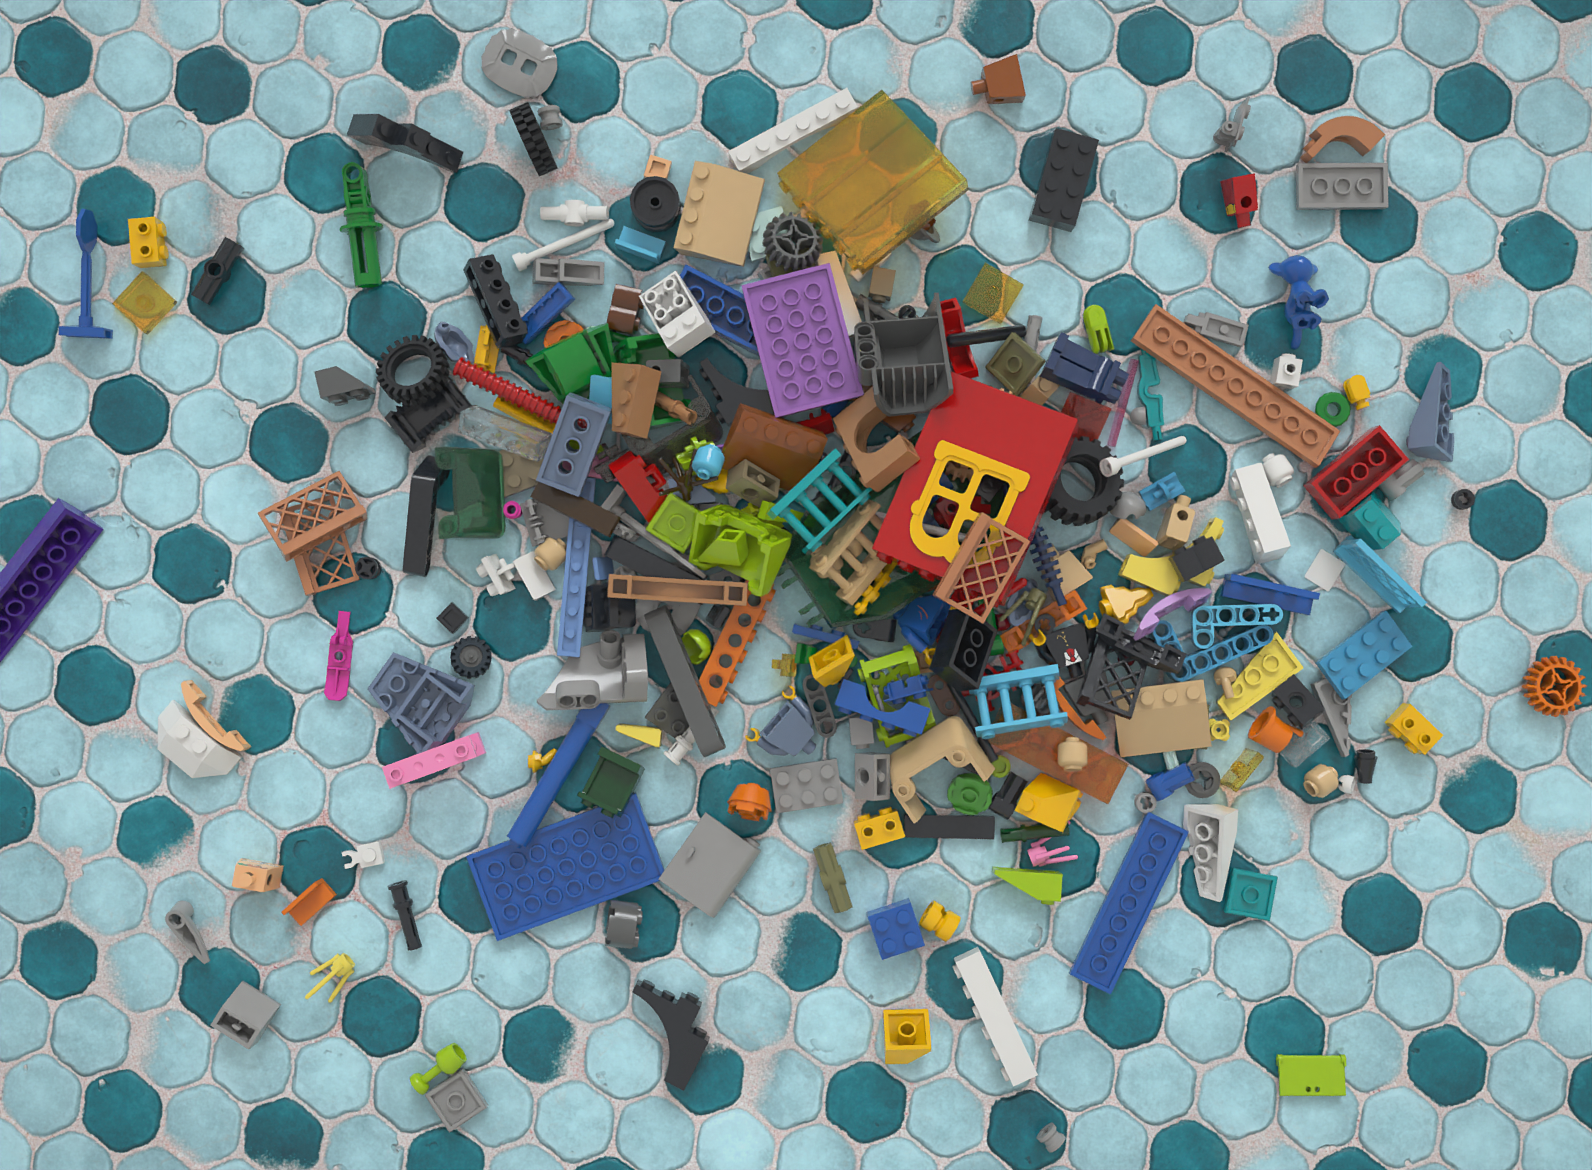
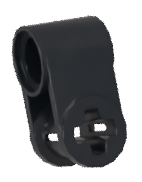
M861 617L853 623L854 634L862 638L894 643L897 620ZM863 621H865L866 626H869V630H865L864 634L858 628V625L862 624Z

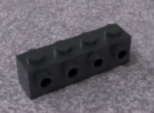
M494 254L470 258L463 271L497 349L522 343L528 334L527 325L519 314L517 302L512 298L510 286L502 275L500 263L496 261Z

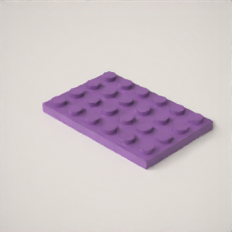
M830 263L741 285L775 418L864 395L861 383L858 380L857 366Z

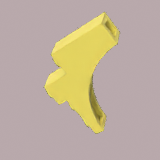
M1217 517L1210 518L1200 536L1205 535L1206 538L1212 536L1214 541L1216 539L1219 540L1224 531V527H1222L1224 521ZM1191 543L1188 547H1186V549L1193 546L1194 544ZM1127 554L1118 573L1119 576L1150 588L1164 596L1177 593L1181 584L1168 559L1174 555L1162 558H1145ZM1214 567L1187 581L1199 587L1210 584L1214 577V572L1212 571Z

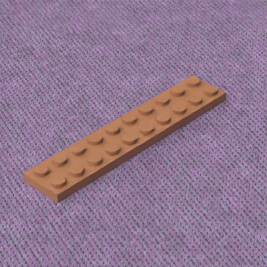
M1157 304L1153 306L1131 339V342L1314 468L1321 464L1340 433V430Z

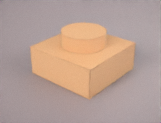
M650 155L643 175L644 178L658 176L667 179L672 161Z

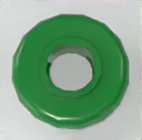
M1325 393L1316 403L1315 413L1334 427L1341 426L1350 416L1351 407L1349 401L1340 393ZM1332 403L1337 406V415H1329L1327 412L1328 404Z

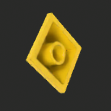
M848 635L809 657L813 677L824 687L838 683L846 674L855 656Z
M1040 773L1023 790L1015 811L1039 823L1064 832L1081 790Z
M928 1009L883 1010L885 1064H908L931 1052Z

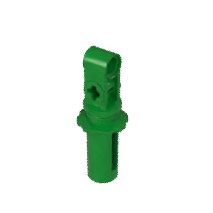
M349 162L342 168L344 200L347 209L343 211V214L346 217L347 224L340 227V232L349 235L355 287L382 286L376 232L382 230L383 224L375 222L374 215H376V210L371 208L372 200L366 170L355 162ZM358 169L359 176L351 180V172ZM362 233H363V237H364V245H365V253H366V261H367L368 273H366V267H365V259H364V251H363V243H362Z

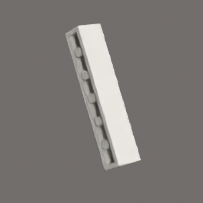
M976 947L955 957L956 965L952 967L957 978L962 977L966 984L962 988L967 999L972 998L975 1006L971 1008L977 1020L982 1018L985 1026L981 1027L986 1040L991 1039L994 1044L991 1051L996 1061L1000 1059L1004 1067L1000 1070L1005 1081L1010 1080L1014 1087L1037 1076L1035 1067L979 948Z

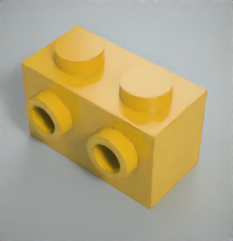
M156 217L128 219L131 263L139 268L167 266L166 259H168L169 253L164 237L167 235L165 224Z
M1402 703L1384 722L1390 727L1388 731L1397 739L1401 738L1406 743L1404 746L1413 754L1425 755L1443 736L1411 704Z
M886 807L878 810L879 814L870 816V813L857 816V820L853 822L862 850L905 837L897 809L892 810L891 807Z

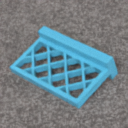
M1348 535L1333 551L1396 613H1401L1405 608L1423 607L1427 603L1362 539H1355L1353 536Z

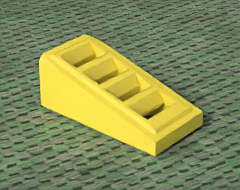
M621 723L616 726V731L654 747L661 746L663 730L659 727Z

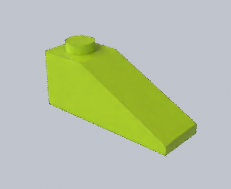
M992 867V872L1035 899L1041 900V904L1054 905L1055 901L1061 902L1063 874L1059 871Z

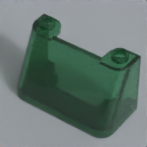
M435 447L436 464L441 469L452 470L454 515L444 516L440 520L438 525L439 539L471 541L497 539L503 536L506 523L503 512L505 505L503 459L500 452L486 448Z

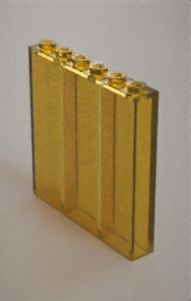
M880 90L777 173L780 180L778 185L785 194L789 192L793 196L792 201L799 209L803 208L807 212L805 215L810 218L809 221L811 223L816 222L819 225V231L826 240L830 238L834 242L833 247L840 255L844 253L848 258L846 261L854 271L858 269L862 275L969 190L967 179L883 90Z

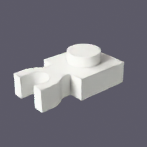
M381 840L358 845L357 851L346 850L342 852V856L350 855L352 857L351 863L344 864L345 869L351 868L357 863H360L361 868L385 863Z

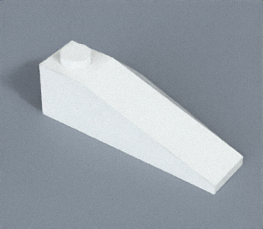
M1219 804L1184 805L1183 828L1189 831L1190 847L1188 849L1190 855H1193L1195 863L1194 874L1201 897L1217 902L1222 901L1237 834L1238 809Z

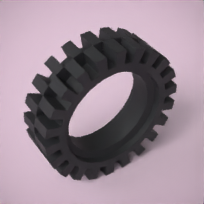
M526 102L510 109L513 121L539 177L558 169L529 103Z
M412 335V340L410 341L408 336L403 337L404 343L401 344L399 340L394 341L396 345L394 349L390 345L386 348L389 354L382 352L380 356L384 361L378 360L377 362L379 368H376V374L378 375L376 378L380 383L379 385L392 400H395L398 404L402 402L404 405L409 406L410 401L413 405H418V399L423 403L427 402V395L434 398L436 396L433 392L435 389L441 392L443 388L440 383H447L448 380L445 376H449L450 371L447 368H450L447 357L439 345L431 338L427 339L426 336L421 335L419 339L417 335ZM415 355H424L430 358L431 368L429 373L420 382L409 386L396 383L395 372L404 360Z

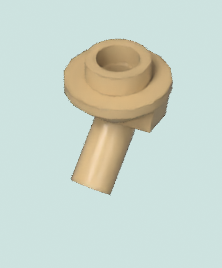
M1221 667L1214 672V679L1217 685H1222L1225 698L1228 699L1234 697L1231 683L1236 681L1237 674L1230 667Z

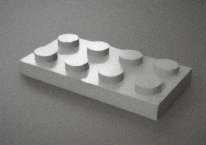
M1298 163L1296 165V210L1388 208V163Z

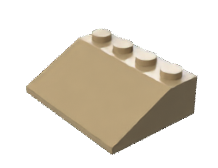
M695 161L674 249L681 255L744 267L765 180L717 164Z
M1203 679L1142 686L1132 718L1129 720L1114 714L1120 757L1212 746ZM1126 688L1127 692L1134 690V688ZM1120 689L1111 690L1113 698L1122 695ZM1125 698L1116 701L1120 709L1128 711L1129 705Z

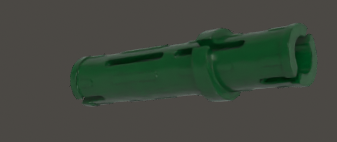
M1067 822L1064 832L1044 824L1034 826L1022 824L1016 828L1000 829L1002 843L1013 841L1025 843L1027 840L1070 836L1069 824Z

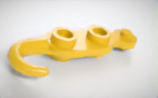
M897 563L886 564L873 580L875 582L872 586L869 585L862 593V602H858L854 606L856 608L854 613L857 616L867 611L866 606L868 602L872 604L879 597L880 593L878 590L880 587L884 588L891 580L889 575Z

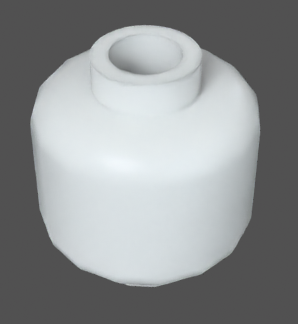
M1271 453L1262 459V466L1270 486L1279 488L1293 479L1294 469L1285 455L1279 454L1275 456L1274 453Z

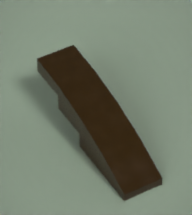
M541 482L537 483L530 496L534 500L609 538L621 519L619 516L581 496L572 495Z

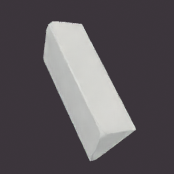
M532 551L515 559L513 563L532 598L537 601L556 589L547 572L534 560L535 552Z

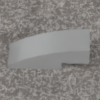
M536 258L533 261L532 284L556 285L558 282H561L563 285L570 286L604 285V262L564 258L559 260Z

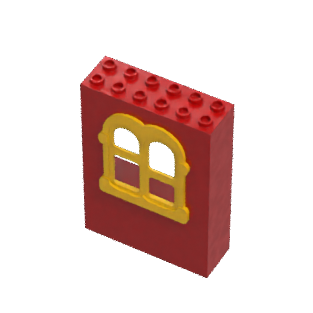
M951 372L953 394L937 407L930 410L915 446L920 460L904 472L872 549L876 553V557L884 563L891 565L892 562H895L900 566V569L906 572L913 573V570H915L926 580L934 582V579L941 581L960 547L958 535L965 520L974 522L979 514L972 511L970 505L982 477L990 475L1006 481L1010 487L998 516L993 520L1028 539L1030 542L993 606L998 608V605L1005 606L1079 430L1078 419ZM948 461L957 462L974 470L968 488L963 494L939 484ZM934 495L942 496L959 504V509L950 530L946 535L939 538L927 535L922 526L923 518ZM990 525L991 532L988 542L1001 539L999 529ZM1004 533L1005 538L1010 537V535ZM1015 538L1006 540L1009 554L1018 552L1022 542ZM1002 542L990 545L993 558L1005 555ZM986 546L974 553L977 563L989 560ZM1016 555L1010 556L1011 563ZM971 558L970 562L968 563V565L973 564L972 558ZM1007 558L994 561L997 575L1008 570ZM990 562L978 565L981 579L994 576ZM974 567L965 569L963 572L965 583L978 580ZM1004 576L998 577L999 582H1001ZM995 578L982 582L986 595L995 593L997 589ZM960 579L956 586L962 584ZM979 583L966 586L970 598L974 599L977 596H982ZM988 597V598H987V602H988V603H989V601L991 600L992 597Z

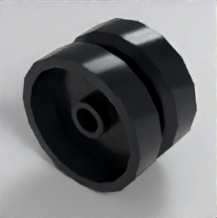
M658 176L646 177L639 181L632 189L630 196L631 210L638 224L644 229L655 233L663 232L672 228L679 220L681 213L679 194L675 186L666 178Z

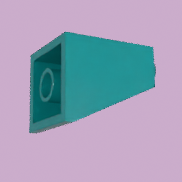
M1374 491L1370 492L1345 515L1338 518L1355 539H1362L1372 550L1384 549L1401 535L1400 521Z

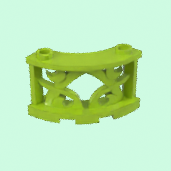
M910 644L902 646L903 650L866 662H864V659L859 660L861 669H857L860 681L866 683L872 706L879 710L872 684L879 685L878 691L885 712H894L898 709L890 706L883 700L884 686H887V683H890L892 679L899 681L896 676L897 674L901 678L904 674H907L908 678L920 674L918 662ZM887 668L889 672L885 675L880 670ZM878 671L879 677L873 678L870 673ZM904 681L905 688L908 687L907 681ZM913 696L905 698L906 702L903 703L902 707L908 701H913L930 708L923 733L936 725L927 696L919 699H914ZM877 720L879 728L875 730L879 742L884 741L886 748L890 747V745L915 738L903 732L890 736L885 727L881 726L882 721Z

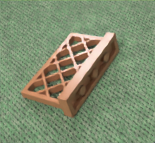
M340 471L258 512V516L286 562L367 520L365 508L359 503ZM336 479L342 484L340 492L327 490L329 483ZM313 491L321 492L320 503L307 500L309 493ZM326 494L338 497L336 507L323 504ZM342 498L352 500L355 505L348 510L339 508ZM293 501L302 503L299 514L287 511L289 503ZM306 504L318 507L315 518L303 515ZM321 509L334 511L333 517L329 520L319 519ZM272 512L282 514L279 524L268 522L265 516ZM285 515L298 518L295 528L282 525ZM301 519L314 522L312 529L308 531L299 530ZM280 530L293 532L291 540L282 544L278 538Z
M333 495L325 496L324 502L330 501L331 506L336 507ZM321 498L311 501L320 503ZM302 503L288 507L287 511L295 513V511L301 509ZM306 504L304 509L312 512L310 517H313L317 513L318 507H314L312 510L308 508L311 505ZM331 511L328 517L320 514L319 516L326 520H329L334 514V511ZM285 515L283 526L295 528L297 518ZM307 520L306 524L300 521V524L304 526L303 531H306L307 528L312 529L309 526L311 521ZM285 531L288 541L291 540L293 532ZM345 531L330 539L333 542L327 552L314 547L309 552L306 551L294 558L306 596H312L319 592L360 580L355 571V563ZM340 535H341V538H342L343 543L340 542V541H338V538H339ZM335 543L345 548L346 552L341 560L330 554ZM314 549L325 554L320 566L310 561L309 557ZM328 556L340 562L334 574L322 568ZM346 557H348L350 564L344 562ZM342 564L351 568L354 577L343 579L337 576ZM313 567L317 568V571H316L315 574H314ZM320 571H323L332 577L327 585L319 587L316 578ZM335 578L341 580V581H337V582L332 583Z
M979 513L935 589L933 596L983 624L1030 541L991 519L985 513ZM990 525L999 529L1001 539L988 542L986 532ZM1004 533L1010 535V537L1005 538ZM983 537H984L985 543L979 545L980 542L982 541ZM1015 538L1022 542L1018 552L1009 554L1006 540ZM1002 542L1005 555L993 558L990 545ZM986 546L989 560L977 563L974 554L976 549ZM1016 555L1011 563L1010 556ZM971 558H972L973 564L968 565V563L970 562V560H971ZM1007 558L1008 570L997 575L994 561ZM990 562L994 576L981 579L978 565ZM974 567L978 580L965 583L963 572L966 568ZM1004 576L1001 582H999L998 577ZM995 578L997 585L995 593L986 595L982 582ZM960 579L962 584L956 586ZM979 583L982 596L969 599L966 586ZM963 587L966 601L956 603L949 599L954 589ZM988 597H992L991 600H990L989 603H988V602H987V598H988ZM983 599L985 610L979 616L973 612L970 602ZM967 603L968 609L961 605Z

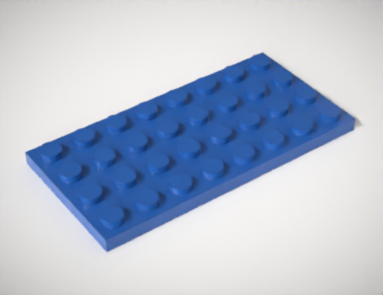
M637 793L632 794L621 818L614 815L612 819L600 813L602 808L596 807L537 829L527 847L521 846L519 849L511 845L509 840L466 856L497 941L660 881L659 878L665 869Z

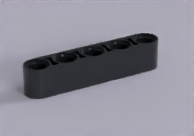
M615 534L604 554L610 559L646 577L704 580Z

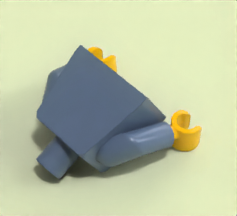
M789 686L793 690V694L786 696L782 691V695L785 699L791 700V703L787 701L761 732L756 728H750V730L755 732L756 736L754 739L748 735H745L748 741H756L759 747L771 755L786 756L791 754L796 756L800 750L809 755L816 748V744L810 740L815 734V731L811 728L814 723L811 710L800 696H796L794 687Z

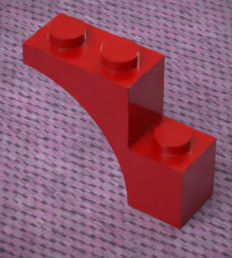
M952 298L940 301L945 338L950 334L966 332L961 307L957 299ZM969 345L952 348L947 346L952 372L970 379L979 377L978 368Z

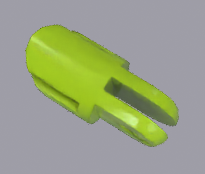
M1099 305L1087 307L1083 313V320L1091 351L1098 354L1099 352L1104 353L1107 350H1114L1104 309Z

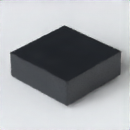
M451 602L436 619L454 634L469 617L454 602Z

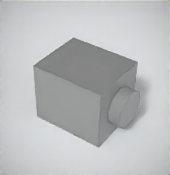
M860 716L848 717L851 745H856V749L869 748V744L874 743L872 722L860 719Z

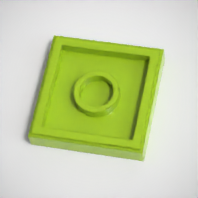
M670 493L647 525L646 531L684 554L692 542L696 515L701 511L674 493Z

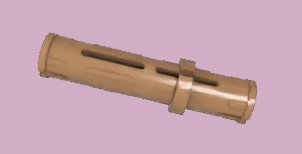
M657 391L654 405L667 411L671 417L681 419L688 425L696 421V411L687 408L680 400H673Z

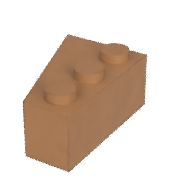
M612 363V431L630 437L647 439L661 371L638 364Z

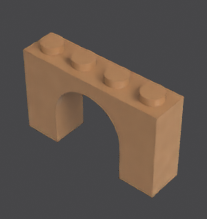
M871 387L864 395L860 396L834 417L833 420L837 426L835 428L836 433L845 443L843 444L844 449L853 459L851 461L853 467L861 475L859 477L861 483L866 488L870 487L879 492L919 461L920 458L912 442L900 434L878 451L873 453L867 452L866 443L871 430L887 417L877 407L874 400L873 387Z

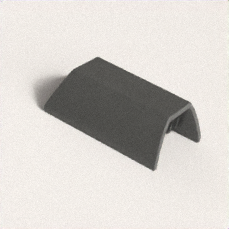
M939 292L934 293V298L922 317L915 315V318H908V316H905V319L895 317V319L888 320L886 317L885 320H877L875 318V321H873L868 306V298H863L865 322H859L854 327L858 380L862 385H873L874 400L882 413L887 416L926 413L953 394V383Z

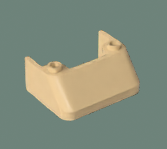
M957 716L946 718L890 754V779L893 793L913 823L918 822L925 813L926 808L915 794L916 786L911 779L912 776L945 756L955 767H964L971 763L984 782L988 780L995 770V767L966 724Z

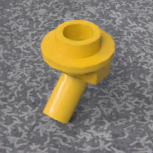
M553 748L543 757L536 750H533L532 755H528V768H532L533 773L543 769V766L551 762L557 750Z

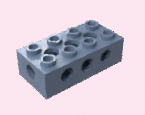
M571 392L567 394L536 481L579 497L583 492L611 416L612 408ZM582 418L586 420L587 428L579 427L577 419ZM570 440H576L580 448L573 449L570 446ZM562 461H568L572 466V470L564 469Z

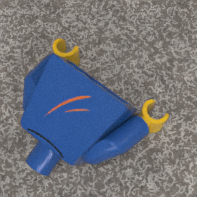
M933 595L912 597L905 608L895 607L893 610V618L898 620L901 634L919 653L923 652L925 654L924 660L928 665L932 661L929 655H934L936 649H928L927 646L933 645L944 626L949 610L956 609Z

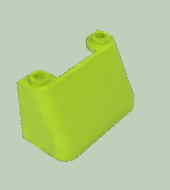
M719 504L697 513L688 562L696 565L700 570H709L715 566L721 567L748 580L747 589L751 591V594L764 596L771 590L791 545L792 534L733 506ZM724 529L743 530L746 532L749 555L740 566L699 562V556Z

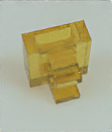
M782 653V660L772 659V668L781 669L780 676L796 677L797 664L794 663L796 654Z

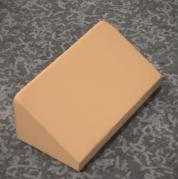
M1118 518L1109 530L1112 535L1143 557L1147 556L1159 544L1158 541L1127 519Z

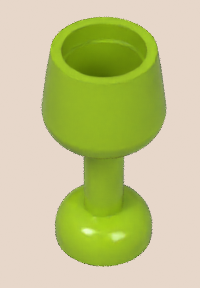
M451 1043L439 1050L436 1054L437 1064L424 1075L414 1073L410 1076L413 1088L419 1094L424 1095L429 1090V1081L443 1071L449 1075L454 1074L467 1060L464 1051L456 1043Z

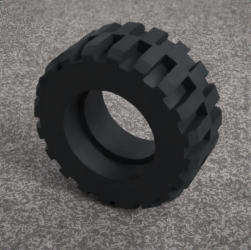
M1081 436L1079 439L1075 437L1064 465L1068 462H1074L1086 467L1093 476L1095 491L1093 497L1087 501L1073 498L1064 489L1060 473L1044 513L1049 511L1051 513L1050 518L1053 520L1062 519L1061 524L1070 525L1071 523L1074 526H1082L1085 523L1088 525L1108 514L1117 505L1116 501L1122 496V491L1119 489L1124 487V479H1120L1123 469L1121 467L1117 474L1109 477L1102 474L1100 461L1108 457L1117 458V456H1112L1109 453L1111 449L1107 445L1104 447L1100 446L1101 441L1094 439L1090 442L1089 437Z

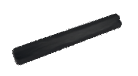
M1015 325L950 334L946 337L947 346L952 348L1006 340L1012 332L1023 338L1027 331L1024 325Z

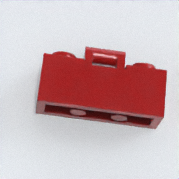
M628 451L608 466L649 523L667 497V495L659 496V492L664 491L663 488L658 490L667 481L655 464H651L643 469L647 465L640 455L635 457L631 451ZM649 475H652L655 480L652 484L646 478Z

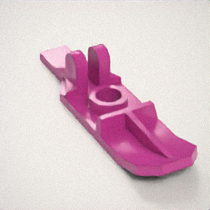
M339 611L336 632L330 639L324 694L328 700L341 701L347 696L353 650V640L349 634L351 612ZM338 652H341L343 654V658L341 660H338L336 658V654Z

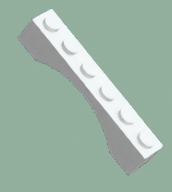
M845 88L728 151L729 159L736 171L748 174L798 141L822 130L838 126L856 116L858 107L848 88Z

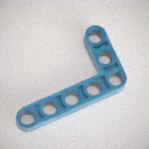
M1160 620L1157 625L1162 624L1165 628V633L1162 636H1158L1154 630V632L1149 634L1150 638L1155 640L1154 643L1161 647H1164L1165 644H1170L1183 652L1171 624L1165 620ZM1267 625L1251 626L1213 643L1209 648L1200 649L1186 655L1182 665V676L1176 677L1174 673L1166 672V674L1173 681L1183 682L1269 644L1273 640V630ZM1259 629H1262L1265 634L1264 639L1261 641L1256 637ZM1239 638L1244 641V647L1241 650L1236 647V641ZM1218 647H1221L1224 651L1221 659L1215 656V651ZM1198 656H1201L1204 661L1201 668H1197L1194 663Z

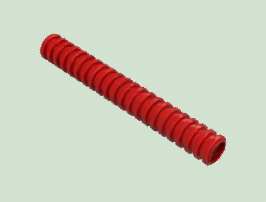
M463 357L458 359L453 369L454 376L459 375L460 379L465 378L466 382L469 383L471 381L473 382L472 385H479L480 389L485 388L486 392L491 391L492 395L497 394L498 398L501 399L503 397L506 402L511 401L512 405L517 404L518 408L523 407L524 411L529 410L530 414L533 415L535 413L537 414L536 417L540 418L541 416L544 421L549 420L550 424L557 423L561 406L558 405L556 407L553 402L548 403L547 399L542 400L541 396L536 397L535 393L532 392L530 394L529 390L526 389L524 391L521 386L516 387L515 383L510 384L509 380L504 381L503 377L500 376L498 378L497 374L494 373L492 375L489 370L484 371L483 367L478 368L477 364L472 365L471 361L468 360L466 362ZM578 418L577 424L579 427L587 428L586 420Z

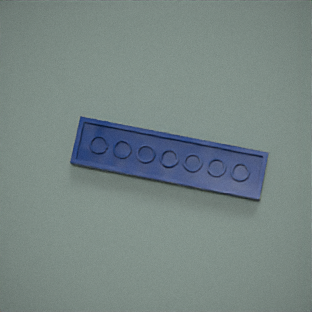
M1150 812L1145 814L1069 971L1070 975L1109 994L1112 993L1189 831Z

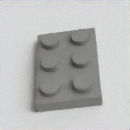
M837 758L770 768L777 813L843 803Z

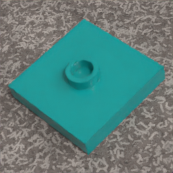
M1232 867L1224 912L1270 921L1278 877Z

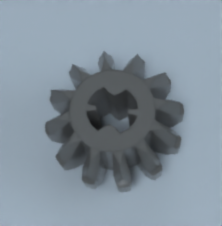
M1033 684L1031 690L1036 716L1050 715L1046 689L1040 684ZM1022 693L1019 699L1022 705L1025 707L1024 697Z

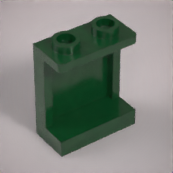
M601 746L598 752L600 758L582 793L578 792L577 796L582 799L581 803L593 809L595 805L602 808L600 813L612 819L614 815L621 818L645 768Z

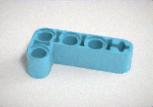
M1275 604L1199 606L1192 610L1190 616L1191 640L1195 647L1206 649L1214 643V626L1273 625L1282 620L1283 611ZM1247 608L1252 610L1254 614L1251 621H1245L1242 617L1243 611ZM1258 608H1261L1260 612H1270V608H1272V612H1276V617H1272V621L1270 617H1260ZM1223 609L1228 610L1231 615L1227 622H1223L1219 618V613ZM1199 610L1206 611L1208 615L1207 620L1203 623L1196 619V614ZM1201 632L1206 633L1209 638L1205 645H1200L1197 642V636Z

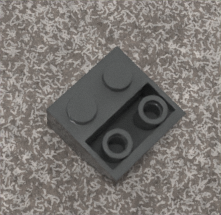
M337 366L314 371L320 398L335 404V406L348 404V400L355 398L357 401L370 398V395L376 394L374 388Z

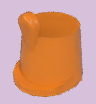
M1270 706L1263 710L1252 723L1248 732V738L1275 753H1279L1288 745L1293 732L1299 737H1302L1304 732L1299 728L1284 723L1276 716L1275 708Z

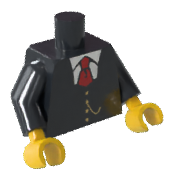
M1093 613L1094 617L1091 620H1088L1086 614L1083 615L1085 626L1084 623H1077L1047 635L1038 630L1039 636L1037 638L1030 634L1029 638L1034 643L1038 656L1048 665L1058 664L1059 669L1067 666L1070 678L1083 675L1080 662L1089 659V654L1093 651L1096 639V626L1099 623L1096 613Z

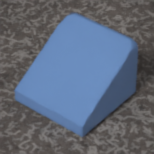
M595 557L592 559L596 580H608V574H614L612 559L609 557Z

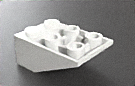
M674 271L639 296L665 345L677 357L682 356L715 333L706 314L677 271Z

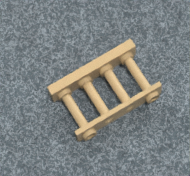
M869 499L862 506L859 504L854 514L809 566L812 571L822 576L827 573L840 586L835 595L852 606L887 564L876 557V553L872 549L874 544L861 531L868 521L878 531L883 523L875 514L881 507L880 504ZM854 538L869 552L862 563L847 549ZM840 555L855 570L848 580L832 566Z

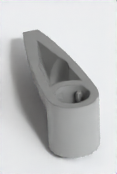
M178 901L166 914L165 921L186 948L203 964H206L210 961L204 940L191 919L194 912L193 906L187 901Z

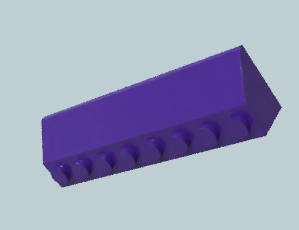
M60 498L56 500L0 572V662L104 530L78 508Z

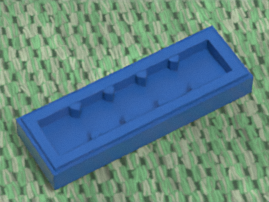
M558 282L522 317L528 329V334L523 340L525 344L531 343L575 300L561 282Z
M794 624L792 630L794 634L829 643H834L845 635V632L833 629L831 634L823 632V627L810 624L809 628ZM850 639L852 648L858 649L860 641Z

